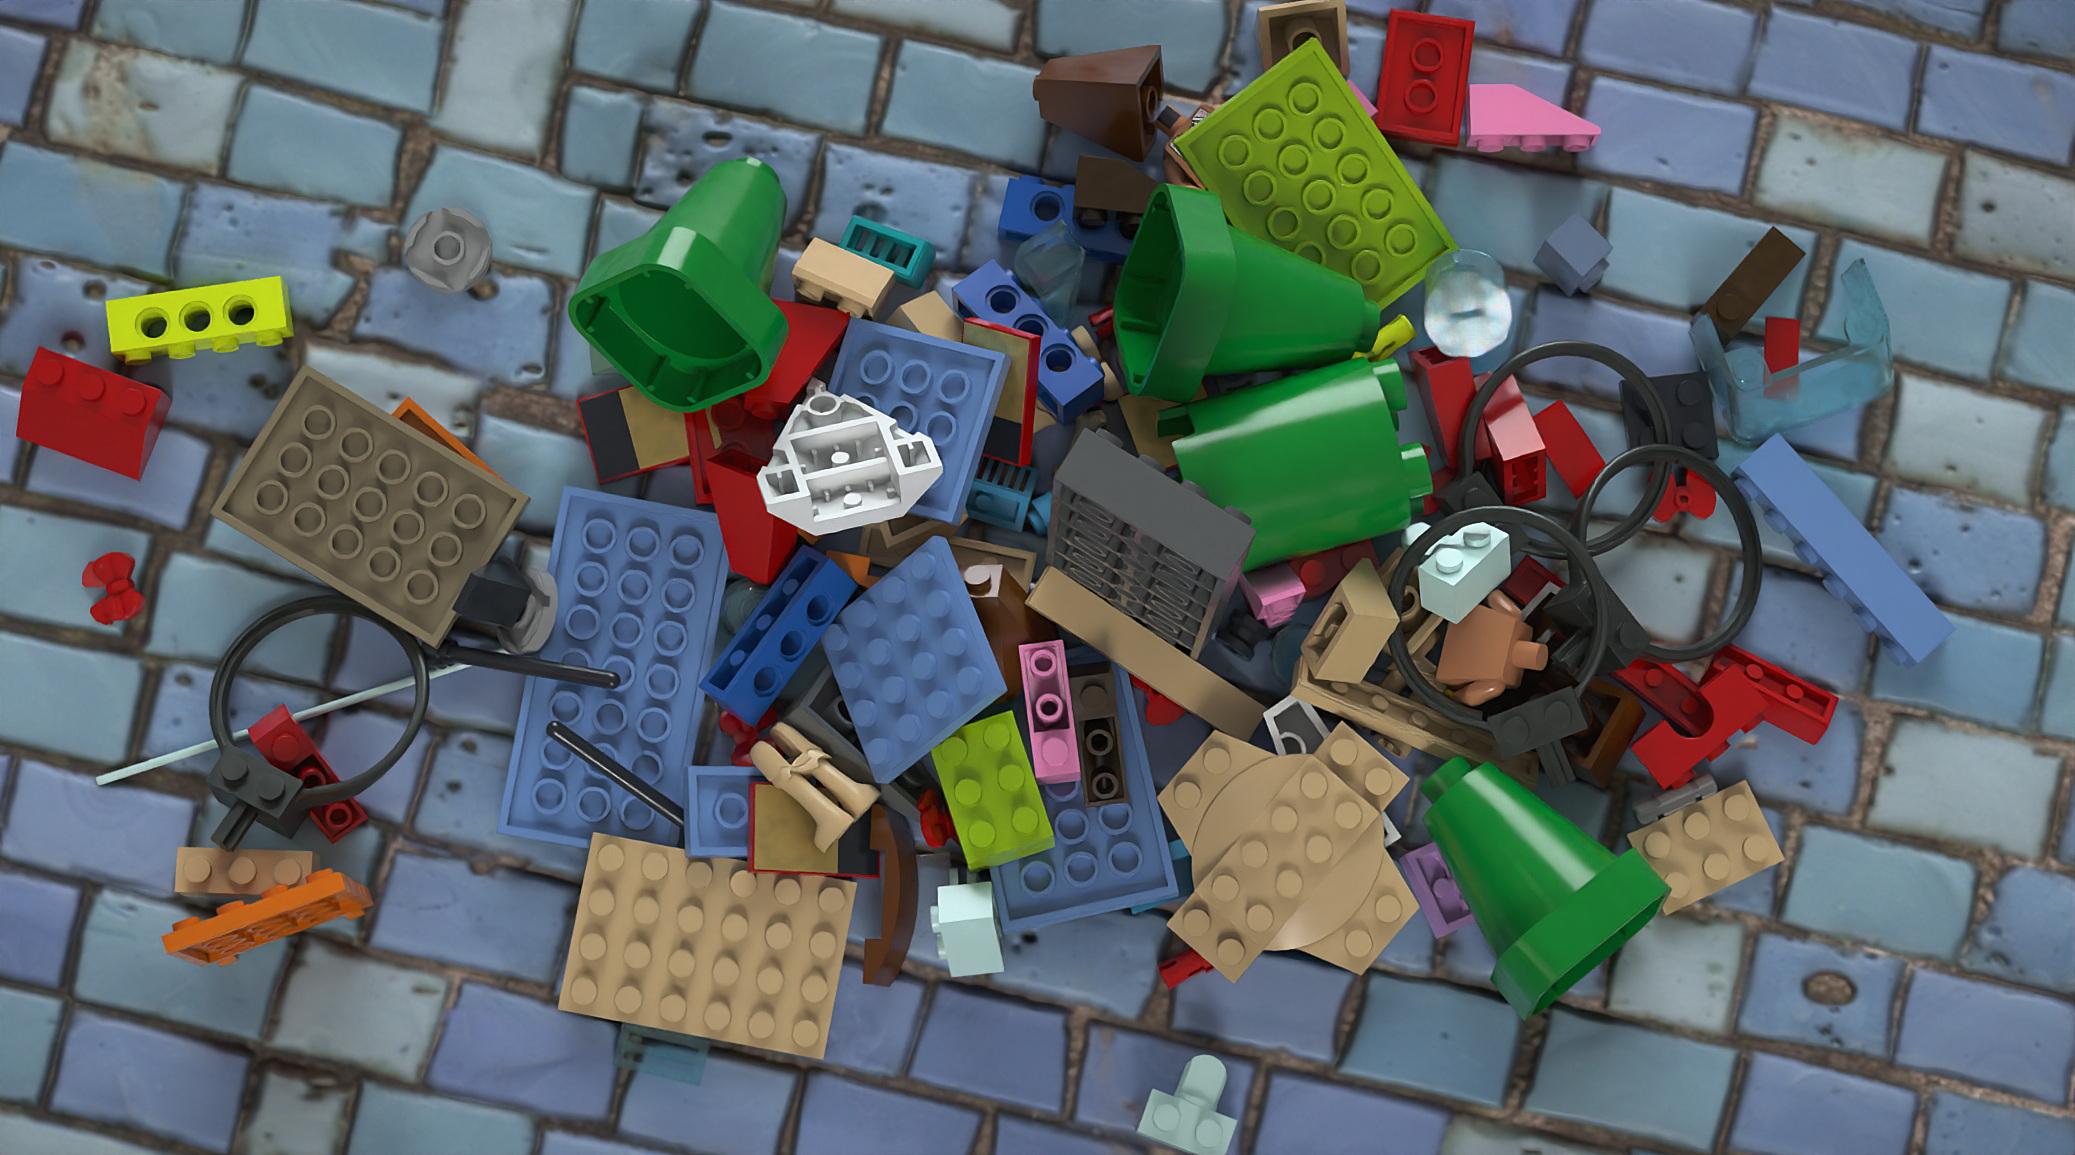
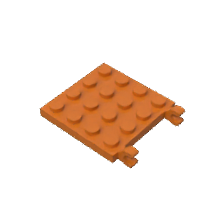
M327 868L307 875L305 877L307 884L289 889L288 884H283L267 889L260 893L262 900L252 904L244 905L243 900L225 904L216 909L218 914L216 917L200 921L199 916L176 922L171 925L173 932L163 935L161 938L168 955L202 967L217 962L222 967L238 961L237 954L327 921L341 916H345L349 921L366 915L364 908L374 904L367 887L341 872L333 873L332 868Z

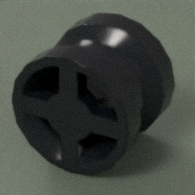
M1234 608L1229 615L1230 623L1225 629H1220L1214 639L1236 657L1250 662L1255 656V646L1258 642L1265 641L1270 632L1259 621L1247 613Z

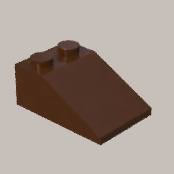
M1550 666L1525 703L1572 686L1574 689L1580 684L1573 678L1579 669H1575L1570 676H1565L1561 670L1555 671ZM1593 677L1582 695V700L1592 723L1587 729L1561 738L1575 776L1604 789L1647 713L1634 694ZM1487 711L1485 719L1494 715Z

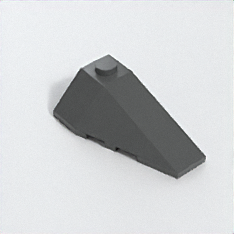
M829 660L788 706L776 723L782 722L797 730L808 741L822 748L824 753L830 755L832 760L829 763L856 783L874 786L881 793L876 801L920 823L921 810L918 809L917 804L920 795L926 790L932 789L935 792L940 808L944 805V794L941 787L920 760L889 784L875 782Z

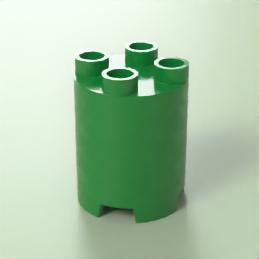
M1362 356L1155 411V427L1158 437L1183 434L1184 437L1172 442V449L1179 470V475L1172 478V480L1179 484L1183 480L1191 481L1209 494L1207 501L1222 510L1227 505L1232 506L1251 518L1252 522L1249 526L1256 529L1257 532L1241 573L1407 529L1410 526L1411 517L1424 514L1423 496L1433 493L1428 461L1420 442L1417 441L1399 446L1396 432L1399 431V418L1397 412L1407 409V396L1403 378L1394 357L1369 363Z

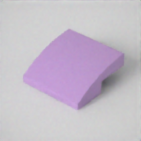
M1434 842L1398 858L1436 939L1475 922Z

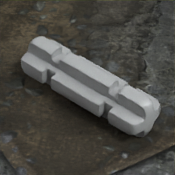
M1702 771L1695 774L1690 779V782L1685 783L1676 790L1671 785L1666 789L1653 793V798L1650 800L1646 796L1633 802L1631 805L1632 812L1636 821L1641 826H1646L1658 821V815L1662 814L1663 817H1666L1696 803V798L1700 797L1703 800L1717 793V786L1712 775L1707 771Z

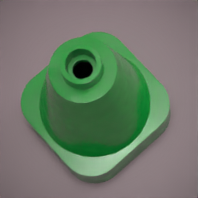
M749 157L740 158L736 161L717 163L644 235L594 258L568 304V315L576 330L632 385L655 404L677 412H696L758 387L768 379L789 337V325L786 317L769 299L787 212V198L780 186L776 172L766 163Z
M1160 183L1154 189L1148 201L1119 276L1113 306V327L1127 387L1131 395L1187 404L1197 393L1203 376L1316 369L1350 360L1355 352L1368 353L1373 348L1378 336L1380 309L1377 302L1364 300L1362 286L1357 280L1228 225L1217 193Z
M1457 755L1435 771L1420 787V791L1432 804L1423 815L1422 821L1497 961L1490 981L1525 1022L1546 1009L1642 930L1661 911L1672 891V888L1636 847L1631 848L1619 857L1491 762H1486L1473 770L1461 755Z

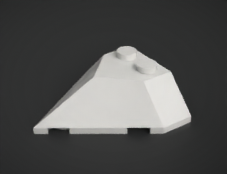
M812 377L807 386L805 400L802 405L797 404L772 448V459L767 467L762 466L757 475V484L767 512L818 536L903 517L943 473V466L931 438L920 432L911 435L899 429L897 420L846 394L838 397L826 391L825 383Z

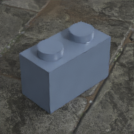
M1575 211L1545 239L1533 262L1571 297L1579 288L1586 293L1602 278V273L1610 266L1606 258L1613 249V246Z

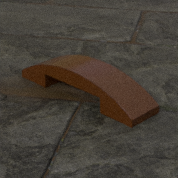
M872 804L870 849L884 852L886 856L881 939H865L863 984L890 987L905 961L915 929L919 899L918 867L911 835L902 814L887 806Z

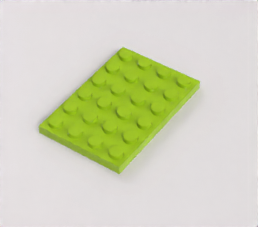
M1310 38L1172 142L1204 189L1217 193L1225 219L1230 226L1357 280L1362 286L1364 300L1377 302L1380 311L1461 251L1317 38Z

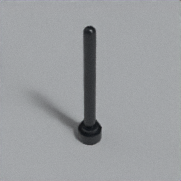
M446 635L438 649L425 642H422L421 645L427 665L430 668L443 670L447 666L459 663L606 689H616L621 683L619 674L613 671L459 646L458 642L452 640L450 635Z
M551 721L548 723L546 733L549 737L684 831V809L561 722Z

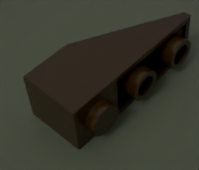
M1079 155L1072 217L1081 218V222L1087 225L1103 226L1107 224V221L1123 222L1126 228L1138 230L1148 201L1159 183L1122 159Z
M1108 660L1067 666L1085 808L1129 802L1111 662Z

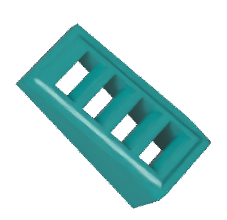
M856 215L852 216L838 245L839 248L895 271L896 282L917 290L921 289L936 257V251L929 241ZM864 231L870 233L862 251H856ZM880 239H884V244L877 258L872 257ZM896 247H901L894 264L889 263Z

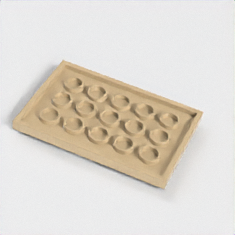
M593 832L557 1010L823 1060L858 883L825 876L747 873V861L731 858H685L684 849Z

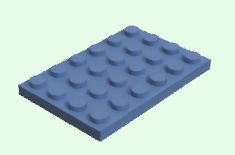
M1088 645L1064 650L1066 666L1110 660ZM1111 660L1129 802L1085 808L1081 780L1038 786L1054 834L1055 847L989 868L1004 935L1179 896L1128 671ZM1024 686L1020 687L1021 694L1008 703H991L964 725L1012 710L1035 778Z

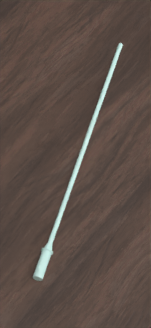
M502 647L491 650L495 652L510 654L507 651H505ZM455 663L453 666H447L443 670L435 668L429 670V677L433 679L470 667L471 665ZM413 675L293 715L299 722L414 685L415 678ZM245 729L233 733L235 742L249 738L250 734ZM214 739L98 776L96 781L98 786L218 748V745Z

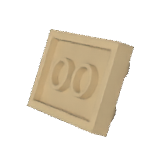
M1746 780L1624 836L1629 848L1636 847L1672 888L1669 897L1660 911L1663 917L1785 860Z

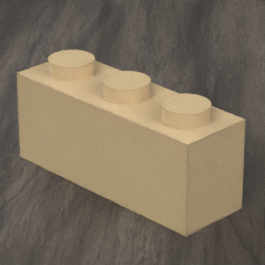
M177 847L174 892L187 897L262 899L260 893L267 889L283 884H288L289 889L307 884L305 877L320 871L321 856L313 851L235 849L234 852H227L221 848Z

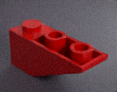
M284 703L247 729L254 745L268 763L303 781L305 784L304 789H313L314 786L342 782L314 741ZM354 797L330 805L311 807L309 813L332 844L369 818Z

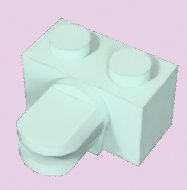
M1420 522L1405 529L1401 537L1402 556L1417 537L1431 527L1430 525ZM1481 522L1462 527L1453 536L1446 535L1436 542L1415 566L1418 568L1421 607L1457 625L1511 574L1509 534Z
M967 867V884H962L959 868H950V886L938 887V905L931 906L930 908L933 933H938L937 947L939 959L948 961L951 977L1005 972L1003 933L992 882H980L978 872L970 875Z
M1211 1055L1195 1056L1185 1065L1174 1096L1156 1089L1150 1090L1135 1133L1193 1155H1225L1238 1120L1216 1113L1217 1105L1227 1080L1226 1068L1222 1062Z

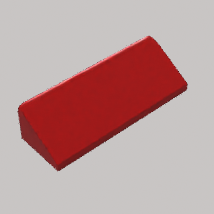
M1732 643L1711 655L1699 680L1698 685L1700 687L1727 665L1735 663L1769 704L1768 707L1761 711L1766 717L1764 721L1812 745H1816L1829 727L1839 697Z

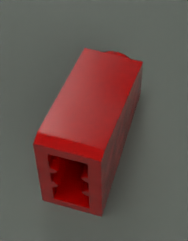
M769 298L786 317L789 325V337L768 379L762 385L746 391L744 409L751 410L753 415L764 419H776L778 415L787 417L806 391L812 377L815 378L845 337L850 312L845 313L834 309Z
M1447 340L1409 351L1407 355L1440 459L1450 469L1455 467L1457 470L1456 451L1458 435L1465 413L1477 394L1469 357ZM1483 415L1481 416L1476 436V464L1472 465V468L1479 466L1481 459L1492 457Z
M1487 371L1474 378L1477 392L1495 371ZM1512 374L1495 391L1482 415L1492 457H1488L1487 461L1500 499L1505 506L1517 507L1546 498V448Z
M730 449L705 461V471L731 571L748 577V580L754 584L770 585L778 579L795 556L798 527L767 512L757 484V475L762 466L767 467L769 462L738 450Z

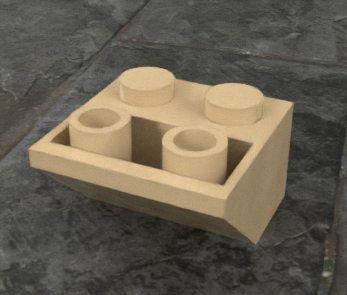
M816 237L811 241L791 272L795 294L800 296L799 301L802 304L827 307L845 313L850 312L849 321L851 317L877 323L896 282L895 271Z
M1362 558L1339 583L1300 646L1315 679L1360 684L1400 621L1370 559Z

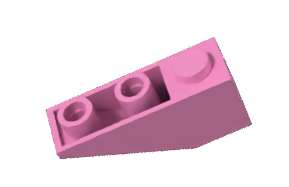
M1469 84L1465 95L1466 146H1477V150L1480 152L1501 151L1503 146H1520V150L1524 152L1543 151L1546 149V146H1563L1565 151L1580 152L1588 150L1589 146H1595L1601 135L1600 127L1513 84Z
M1285 561L1242 572L1238 578V583L1250 616L1261 624L1265 623L1267 629L1291 621V615L1295 614L1306 592L1302 582Z
M1063 640L1018 645L1036 784L1040 786L1081 780Z

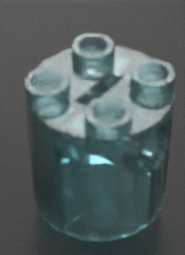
M1473 249L1453 250L1440 256L1427 269L1422 283L1424 327L1431 341L1439 347L1443 354L1458 357L1479 356L1493 350L1497 345L1505 341L1511 323V302L1508 280L1501 266L1488 254Z

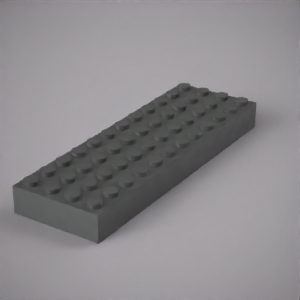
M1085 427L1054 476L1045 569L1047 566L1052 565L1198 662L1223 620L1257 530L1249 526L1252 522L1251 518L1240 510L1229 505L1222 510L1207 501L1209 494L1195 483L1183 480L1179 484L1164 475L1166 468L1155 459L1145 454H1141L1137 459L1122 450L1121 448L1124 443L1110 432L1098 428L1096 433Z

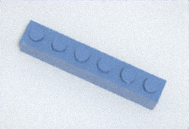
M1778 432L1731 473L1736 479L1734 484L1743 497L1750 502L1753 500L1757 502L1766 512L1763 514V517L1767 524L1778 534L1783 532L1795 544L1793 551L1796 556L1808 567L1814 565L1824 576L1823 584L1835 598L1838 600L1843 598L1854 610L1852 615L1855 621L1866 632L1871 633L1873 631L1884 643L1882 646L1884 653L1896 665L1901 666L1903 664L1907 669H1910L1956 630L1953 624Z

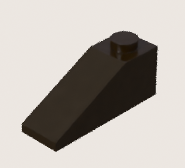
M1772 226L1703 305L1690 323L1719 348L1724 350L1806 255V252L1776 227Z

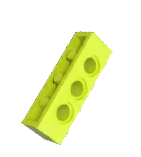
M281 276L105 301L111 352L120 361H125L127 365L148 364L152 362V357L168 354L171 359L190 358L196 355V350L212 348L213 352L217 353L232 352L239 349V344L256 342L257 346H274L281 344L283 338L294 336L288 286ZM243 308L254 309L253 319L248 324L236 325L234 323V318L238 311ZM201 314L210 315V323L206 329L200 332L191 331V323L195 317ZM159 320L166 321V330L160 337H148V328L152 323Z

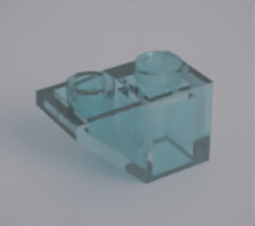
M1061 219L1019 245L1014 260L1016 263L1014 267L1020 280L1026 286L1032 285L1040 296L1039 300L1049 313V319L1053 321L1056 319L1062 327L1067 329L1072 326L1087 253Z

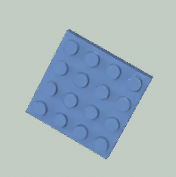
M851 317L827 391L838 397L846 394L897 420L898 428L911 435L920 432L931 438L942 463L943 473L906 513L958 527L1012 358L1005 353Z
M932 536L842 610L820 638L876 783L889 784L1008 690L946 537Z

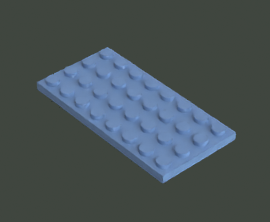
M563 485L547 572L553 576L558 589L556 618L549 637L542 647L531 655L530 658L613 671L619 674L621 683L616 689H606L526 676L496 831L497 834L590 850L593 832L674 848L677 847L680 831L678 826L547 735L546 727L551 721L561 722L684 809L683 768L692 766L705 692L698 685L710 670L729 568V560L717 513Z

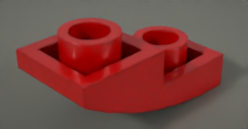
M1559 399L1534 415L1532 419L1545 445L1546 457L1549 459L1552 469L1575 500L1584 495L1592 480L1606 463L1563 401Z

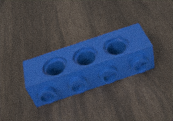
M1022 175L1019 180L1009 178L998 225V238L1124 266L1133 240L1124 238L1120 233V229L1124 226L1123 222L1107 221L1106 225L1100 226L1093 231L1082 229L1077 223L1079 218L1072 217L1075 195L1074 185H1062V188L1059 189L1045 186V181L1033 176ZM1050 205L1057 209L1059 215L1052 221H1042L1036 216L1035 211L1040 206Z
M991 259L952 287L953 310L962 320L975 317L1042 336L1036 398L1063 427L1104 398L1105 372L1102 366L1094 357H1086L1077 348L1074 337L1065 327L1058 328L1049 319V313L1040 300L1035 297L1030 299L1022 290L1020 281L1011 270H1003ZM1002 308L1012 310L1004 314L995 312ZM1054 367L1067 368L1064 372L1051 371Z
M803 544L698 687L729 714L754 728L859 585L831 558Z

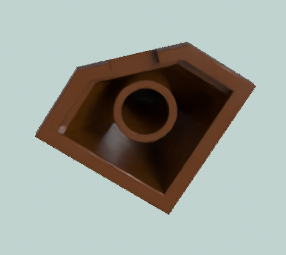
M1146 45L1049 59L1040 74L1035 76L1033 81V98L1035 101H1039L1040 118L1135 162H1144L1156 143L1158 128L1154 123L1150 122L1156 114L1157 100L1162 101L1164 74L1161 45Z
M1003 564L958 565L962 579L1008 689L992 703H1008L1021 694L1020 687L1023 686L1018 645L1060 640L1059 631L1049 619L1025 604L1029 595Z

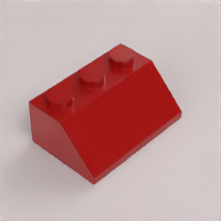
M39 346L22 386L16 437L140 482L173 401L162 390Z

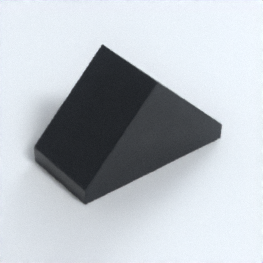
M503 555L470 573L452 610L461 615L513 628L532 590L512 559Z

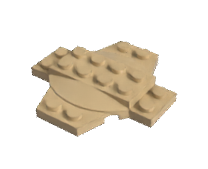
M1343 721L1335 727L1313 754L1278 756L1214 730L1157 796L1163 810L1192 857V879L1195 889L1166 925L1233 984L1236 983L1263 950L1278 951L1297 948L1362 975L1420 908L1419 903L1384 847V824L1381 814L1411 779Z

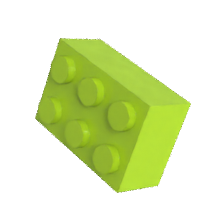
M1012 710L961 726L930 751L970 875L1055 847L1054 834Z

